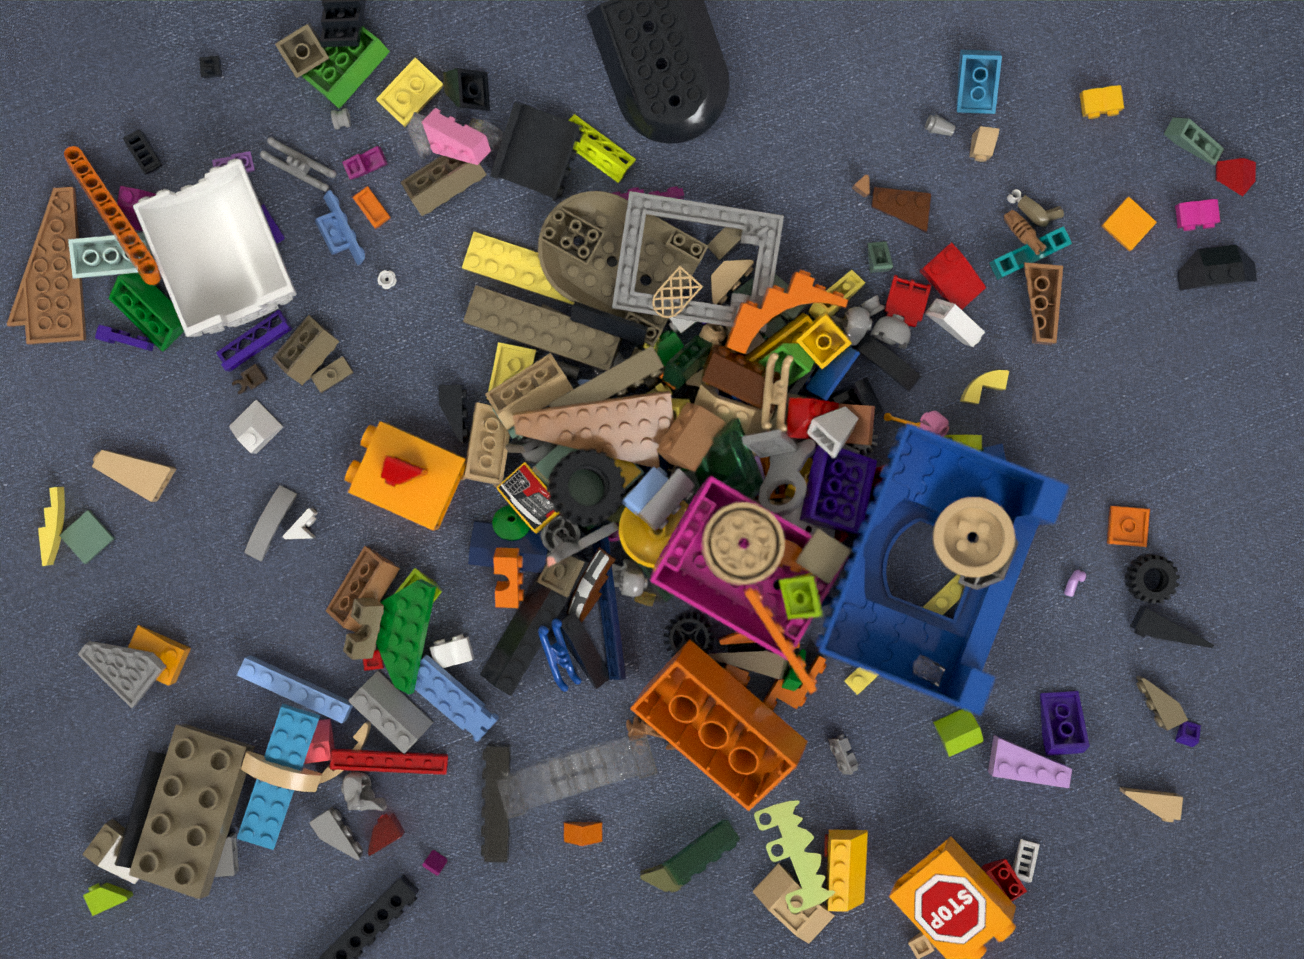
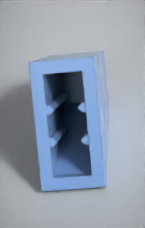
M653 467L623 500L622 504L637 516L669 480L666 478L667 473L660 467L657 469Z

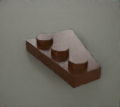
M874 187L871 207L891 217H895L908 225L919 228L926 233L931 193Z

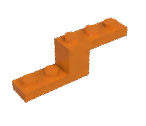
M817 654L807 674L811 673L814 678H816L818 673L822 674L827 665L825 663L826 659ZM776 678L763 700V703L772 711L777 704L776 698L797 709L805 703L807 689L803 683L795 692L782 688L784 679Z

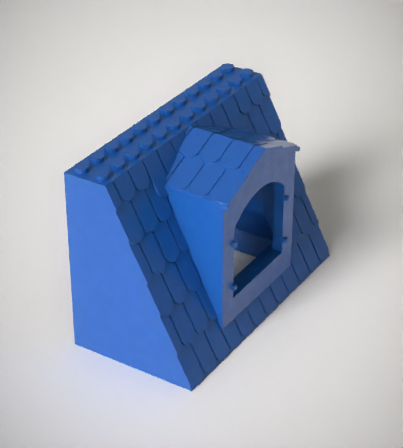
M907 423L903 427L901 426L896 433L895 440L898 441L896 446L891 447L887 457L890 459L889 464L884 465L880 474V477H883L882 482L876 485L873 495L876 497L874 502L869 503L866 510L868 518L866 521H862L858 531L861 535H856L854 538V544L851 549L854 552L853 557L848 559L845 564L844 570L847 571L844 578L841 577L838 582L837 589H839L837 597L833 596L829 607L832 608L830 616H825L822 624L825 629L823 634H818L815 645L818 646L817 650L823 654L981 715L996 678L982 671L1037 527L1038 525L1055 524L1069 485ZM970 497L990 500L1007 513L1013 524L1015 537L1019 544L1005 579L979 590L964 586L952 619L891 595L886 576L887 560L893 544L907 528L919 521L934 527L938 516L946 507L958 500ZM975 532L968 533L967 540L974 542L977 534Z

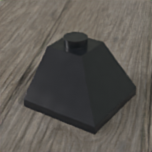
M455 68L443 73L444 92L457 107L490 111L487 72Z

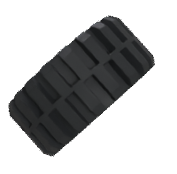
M585 448L578 449L575 452L568 453L552 469V473L548 478L547 492L550 494L548 499L550 504L553 503L554 505L553 510L556 514L559 512L563 520H569L573 525H596L613 515L622 504V497L625 495L626 488H623V484L626 483L625 477H621V467H617L614 464L616 461L612 457L610 459L606 457L607 453L603 451L598 453L593 448L585 450ZM589 470L601 479L604 494L599 502L589 506L582 505L571 496L568 482L576 471Z

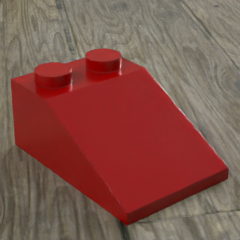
M952 242L919 271L947 302L956 304L961 310L987 288L965 256Z

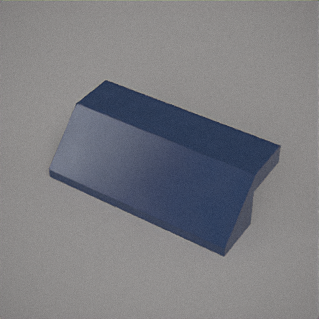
M474 521L468 564L494 567L493 557L496 548H519L520 556H523V566L520 568V571L542 573L546 565L548 550L542 543L541 530L536 534L530 528L528 533L521 539L509 541L500 538L495 533L491 522Z

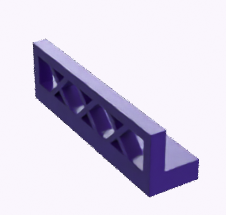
M278 310L217 351L216 354L222 361L221 365L224 370L231 372L290 332L293 328L283 313ZM279 316L282 323L275 328H271L272 320ZM260 328L267 329L265 335L256 339L257 330ZM244 339L251 340L250 345L243 350L240 349L241 341ZM228 350L236 351L235 355L228 360L223 355Z

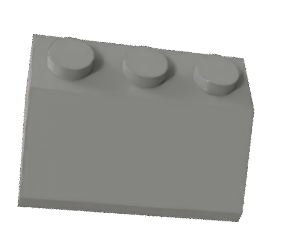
M678 468L637 516L654 531L657 528L662 530L669 522L666 518L670 513L675 515L682 507L679 503L683 499L688 500L694 493L692 488L695 485Z

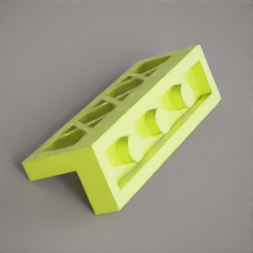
M574 114L568 121L583 126L581 131L584 132L583 138L580 143L577 142L575 150H578L577 153L619 183L636 159ZM588 135H592L596 140H592ZM604 146L610 148L611 151H607ZM619 158L625 159L628 163L625 164Z

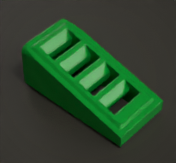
M801 649L796 658L800 656L804 663L806 650ZM790 666L782 683V688L795 692L802 684V681L792 666Z

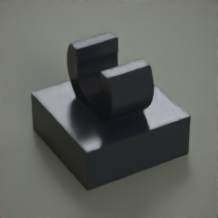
M219 56L199 58L202 78L222 77Z

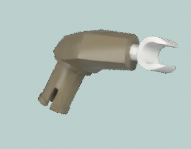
M1018 189L1012 191L1016 198L1011 194L1007 196V200L1010 203L1019 202L1017 206L1033 223L1040 227H1045L1050 221L1064 217L1061 206L1045 211L1038 203L1026 195L1021 197V192Z

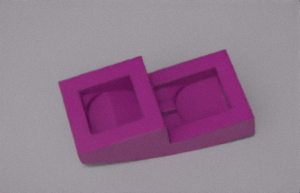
M376 146L363 154H357L342 162L350 180L366 175L388 164L380 146Z

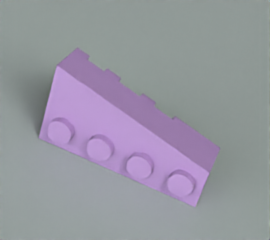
M993 736L988 773L993 777L1069 788L1072 773L1070 767L999 736Z

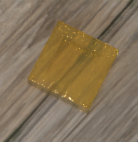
M643 591L640 596H635L634 601L652 607L656 595Z

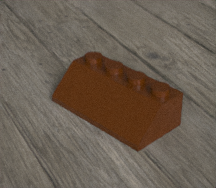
M715 344L704 362L702 381L762 409L766 368L759 363L747 360L743 355L731 352L724 346ZM774 371L773 384L781 379V374ZM776 404L770 405V414L773 413Z

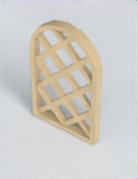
M679 266L666 282L657 289L652 301L653 308L661 317H675L682 312L683 308L703 286ZM679 270V277H673ZM681 270L686 275H688V277H681ZM679 279L680 287H672V280ZM682 279H689V286L682 287ZM691 279L699 286H692ZM670 280V287L663 288ZM692 288H699V289L692 295ZM672 289H680V296L673 297ZM682 289H689L690 296H682ZM661 290V297L655 298L658 292ZM663 290H670L671 297H663ZM685 298H690V299L683 305V299H685ZM671 299V307H664L663 300ZM673 299H680L681 306L673 307ZM661 300V307H655L654 301ZM664 309H671V316H664ZM674 309H680L677 313L674 314Z

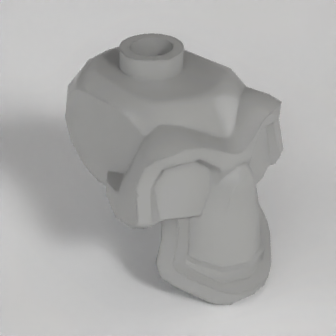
M853 307L846 310L844 318L831 317L851 339L852 344L850 345H857L872 326L869 312L862 307Z
M624 559L623 566L612 564L614 586L620 587L621 595L640 596L644 588H647L648 577L644 576L643 569L639 564L630 559Z
M353 771L343 779L341 791L347 802L348 810L384 811L387 808L385 799L382 797L375 798L371 788V780L364 772Z

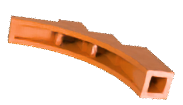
M800 270L799 273L793 272L786 293H784V288L773 285V288L767 287L760 308H757L758 304L748 300L746 304H740L725 347L745 354L758 331L781 312L808 303H828L846 307L848 299H845L844 294L833 291V293L826 292V287L815 284L813 287L815 279L810 277L811 273L803 270Z

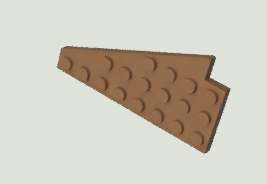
M74 187L53 188L7 322L8 327L25 326L26 344L29 345L86 341L82 278L73 279L68 242L69 239H79L76 190Z

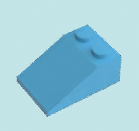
M960 51L956 112L996 113L1002 61L1000 51Z

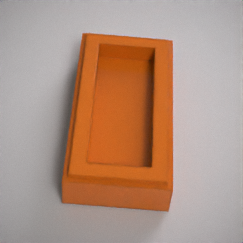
M368 186L352 197L375 229L391 218Z

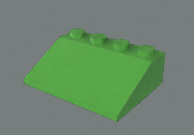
M362 26L359 46L325 47L329 59L301 76L340 109L390 51L376 36Z

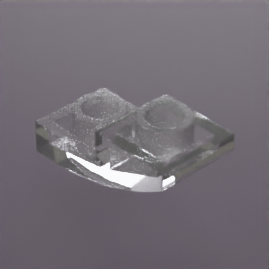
M919 654L918 659L913 664V673L917 677L939 687L945 668Z

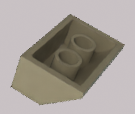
M308 315L272 359L288 376L303 386L340 341Z

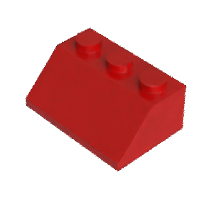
M789 398L786 435L791 438L814 440L807 434L812 420L839 409V403L810 398Z

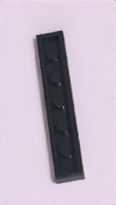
M148 751L115 861L116 866L131 868L166 758L164 753Z

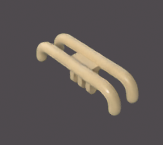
M772 353L769 356L766 367L761 425L764 430H769L772 427V424L769 422L770 405L776 404L778 405L776 426L778 430L780 429L785 432L787 430L784 419L788 377L793 356H786L782 364L781 379L773 384L774 366L778 359V354Z

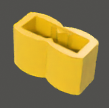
M1121 85L1088 89L1080 93L1082 117L1088 116V119L1099 118L1100 114L1115 116L1124 109Z

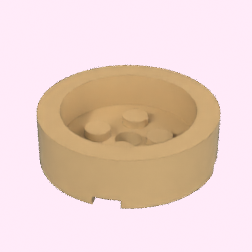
M970 497L950 504L941 512L934 524L932 541L937 557L946 568L958 575L982 577L992 574L1007 562L1014 548L1015 533L1009 516L999 505L984 498ZM975 532L978 535L976 543L968 542V533Z
M736 503L721 509L707 523L701 541L703 558L708 568L721 580L735 585H749L768 577L780 563L785 545L783 531L777 519L769 511L752 503ZM740 538H746L749 541L747 549H741L738 546Z

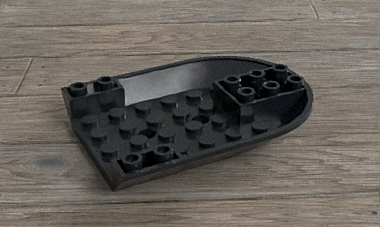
M609 0L599 4L587 14L619 108L626 121L635 131L656 142L677 144L699 137L714 125L727 102L729 74L704 0ZM647 22H653V31L649 33L645 32V24ZM660 59H666L667 66L663 70L657 67ZM679 97L680 104L673 107V98Z

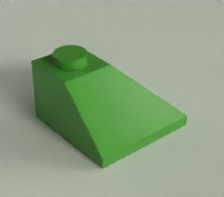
M783 343L758 361L759 364L766 368L769 356L772 353H777L778 359L775 362L774 371L781 374L784 359L788 355L793 356V362L789 369L788 386L810 372L815 362L799 344Z

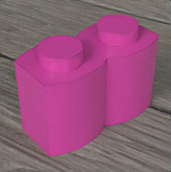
M1218 199L1185 202L1175 205L1177 227L1183 228L1184 231L1195 230L1196 226L1210 229L1220 222Z

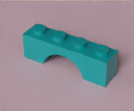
M1064 226L1039 238L1046 248L1043 252L1040 251L1038 255L1027 244L991 261L989 264L997 280L1024 268V263H1034L1071 245L1072 242Z

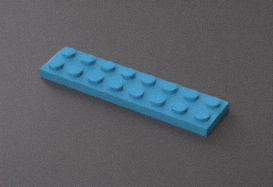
M282 703L264 756L265 760L301 771L320 715ZM256 779L237 839L274 850L294 790L278 787Z

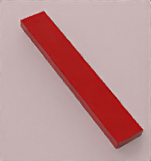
M331 749L330 769L446 775L448 754L411 752L404 754L403 752Z

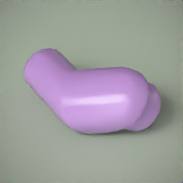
M1075 570L1067 582L1064 594L1073 597L1078 581H1085L1086 573Z

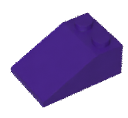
M1079 691L1041 693L1042 737L1046 756L1084 753L1090 745Z

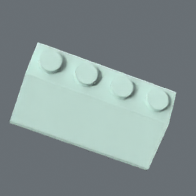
M137 233V235L139 236V238L141 239V241L143 242V244L145 245V247L154 259L153 253L150 249L145 234ZM114 235L68 240L73 279L138 273Z

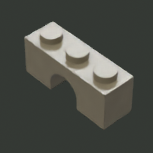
M376 598L354 599L351 617L360 625L362 624L357 632L346 635L343 652L352 660L373 658L377 635L380 631L381 617L384 613V605Z

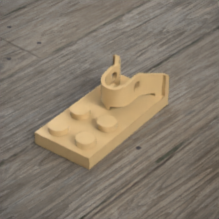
M478 402L475 404L465 470L460 480L470 479L493 484L494 487H497L503 482L508 452L505 447L509 444L510 434L494 413L491 405Z

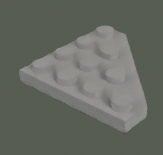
M93 641L86 643L78 653L131 708L139 703L167 667L153 652Z

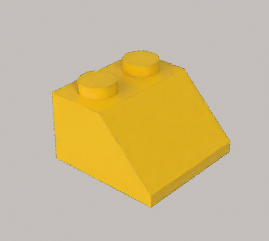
M825 311L796 339L799 345L821 369L852 344L851 339Z

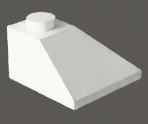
M255 400L229 426L237 440L250 453L257 454L283 428L258 400Z

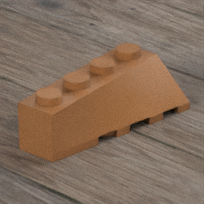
M1024 263L1033 318L1032 343L1055 344L1057 343L1063 266Z

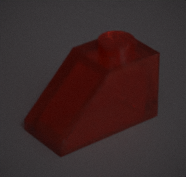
M386 813L377 819L378 822L373 828L368 849L369 856L404 835L405 831L394 813L389 816Z

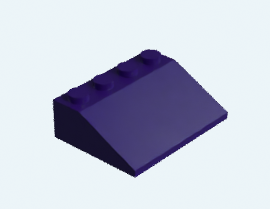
M820 445L816 446L799 520L819 527L861 535L858 531L862 521L865 520L877 460L843 448L833 458Z

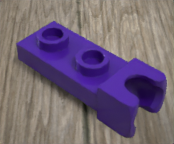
M100 324L95 335V339L112 344L118 341L152 351L154 347L153 343L148 342L149 338L137 335V339L130 337L131 333L121 330L118 332L117 329Z

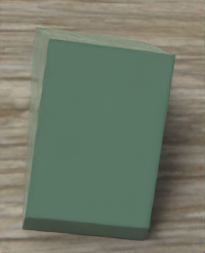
M887 241L867 244L870 273L890 271L893 268V263Z

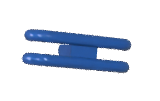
M554 619L551 622V626L557 643L550 646L547 637L549 629L545 626L538 628V634L553 678L558 687L563 692H566L568 685L563 681L557 663L566 668L569 677L575 684H580L581 678L576 674L560 629L562 622L559 619Z

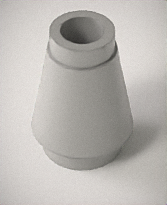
M935 114L929 115L925 129L929 133L952 136L955 125Z

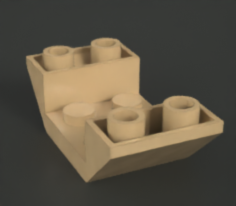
M778 863L758 884L753 893L791 932L809 944L835 915L828 911L827 907L822 903L803 911L792 913L786 902V895L802 889V887ZM794 895L791 898L790 902L793 907L799 908L803 905L801 896Z

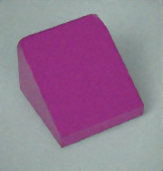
M432 850L422 865L438 876L448 860L437 851Z

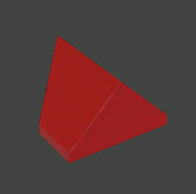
M1245 158L1217 161L1216 181H1219L1241 196H1244L1254 184L1256 179V162Z

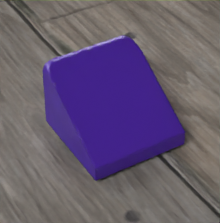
M1189 721L1180 724L1175 741L1194 747L1199 743L1201 725Z

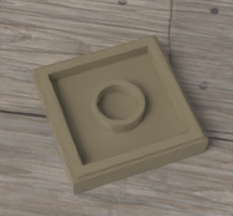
M817 528L795 562L830 584L851 550Z
M569 556L549 567L546 563L537 582L568 597L585 562Z

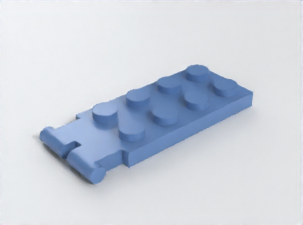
M426 655L421 660L415 690L459 728L469 731L473 735V739L478 742L487 733L488 729L495 724L499 716L495 713L491 714L484 708L485 704L431 657Z

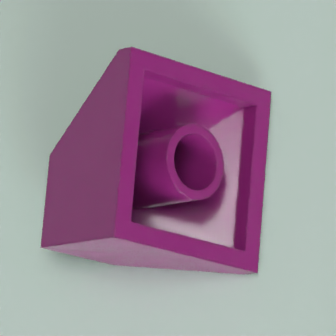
M120 186L117 205L133 229L143 231L133 205L139 203L138 201L142 198H151L156 196V194Z

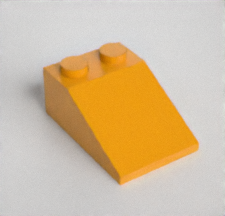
M140 625L137 626L128 646L131 649L153 652L167 667L156 680L168 686L176 683L191 650L188 646Z

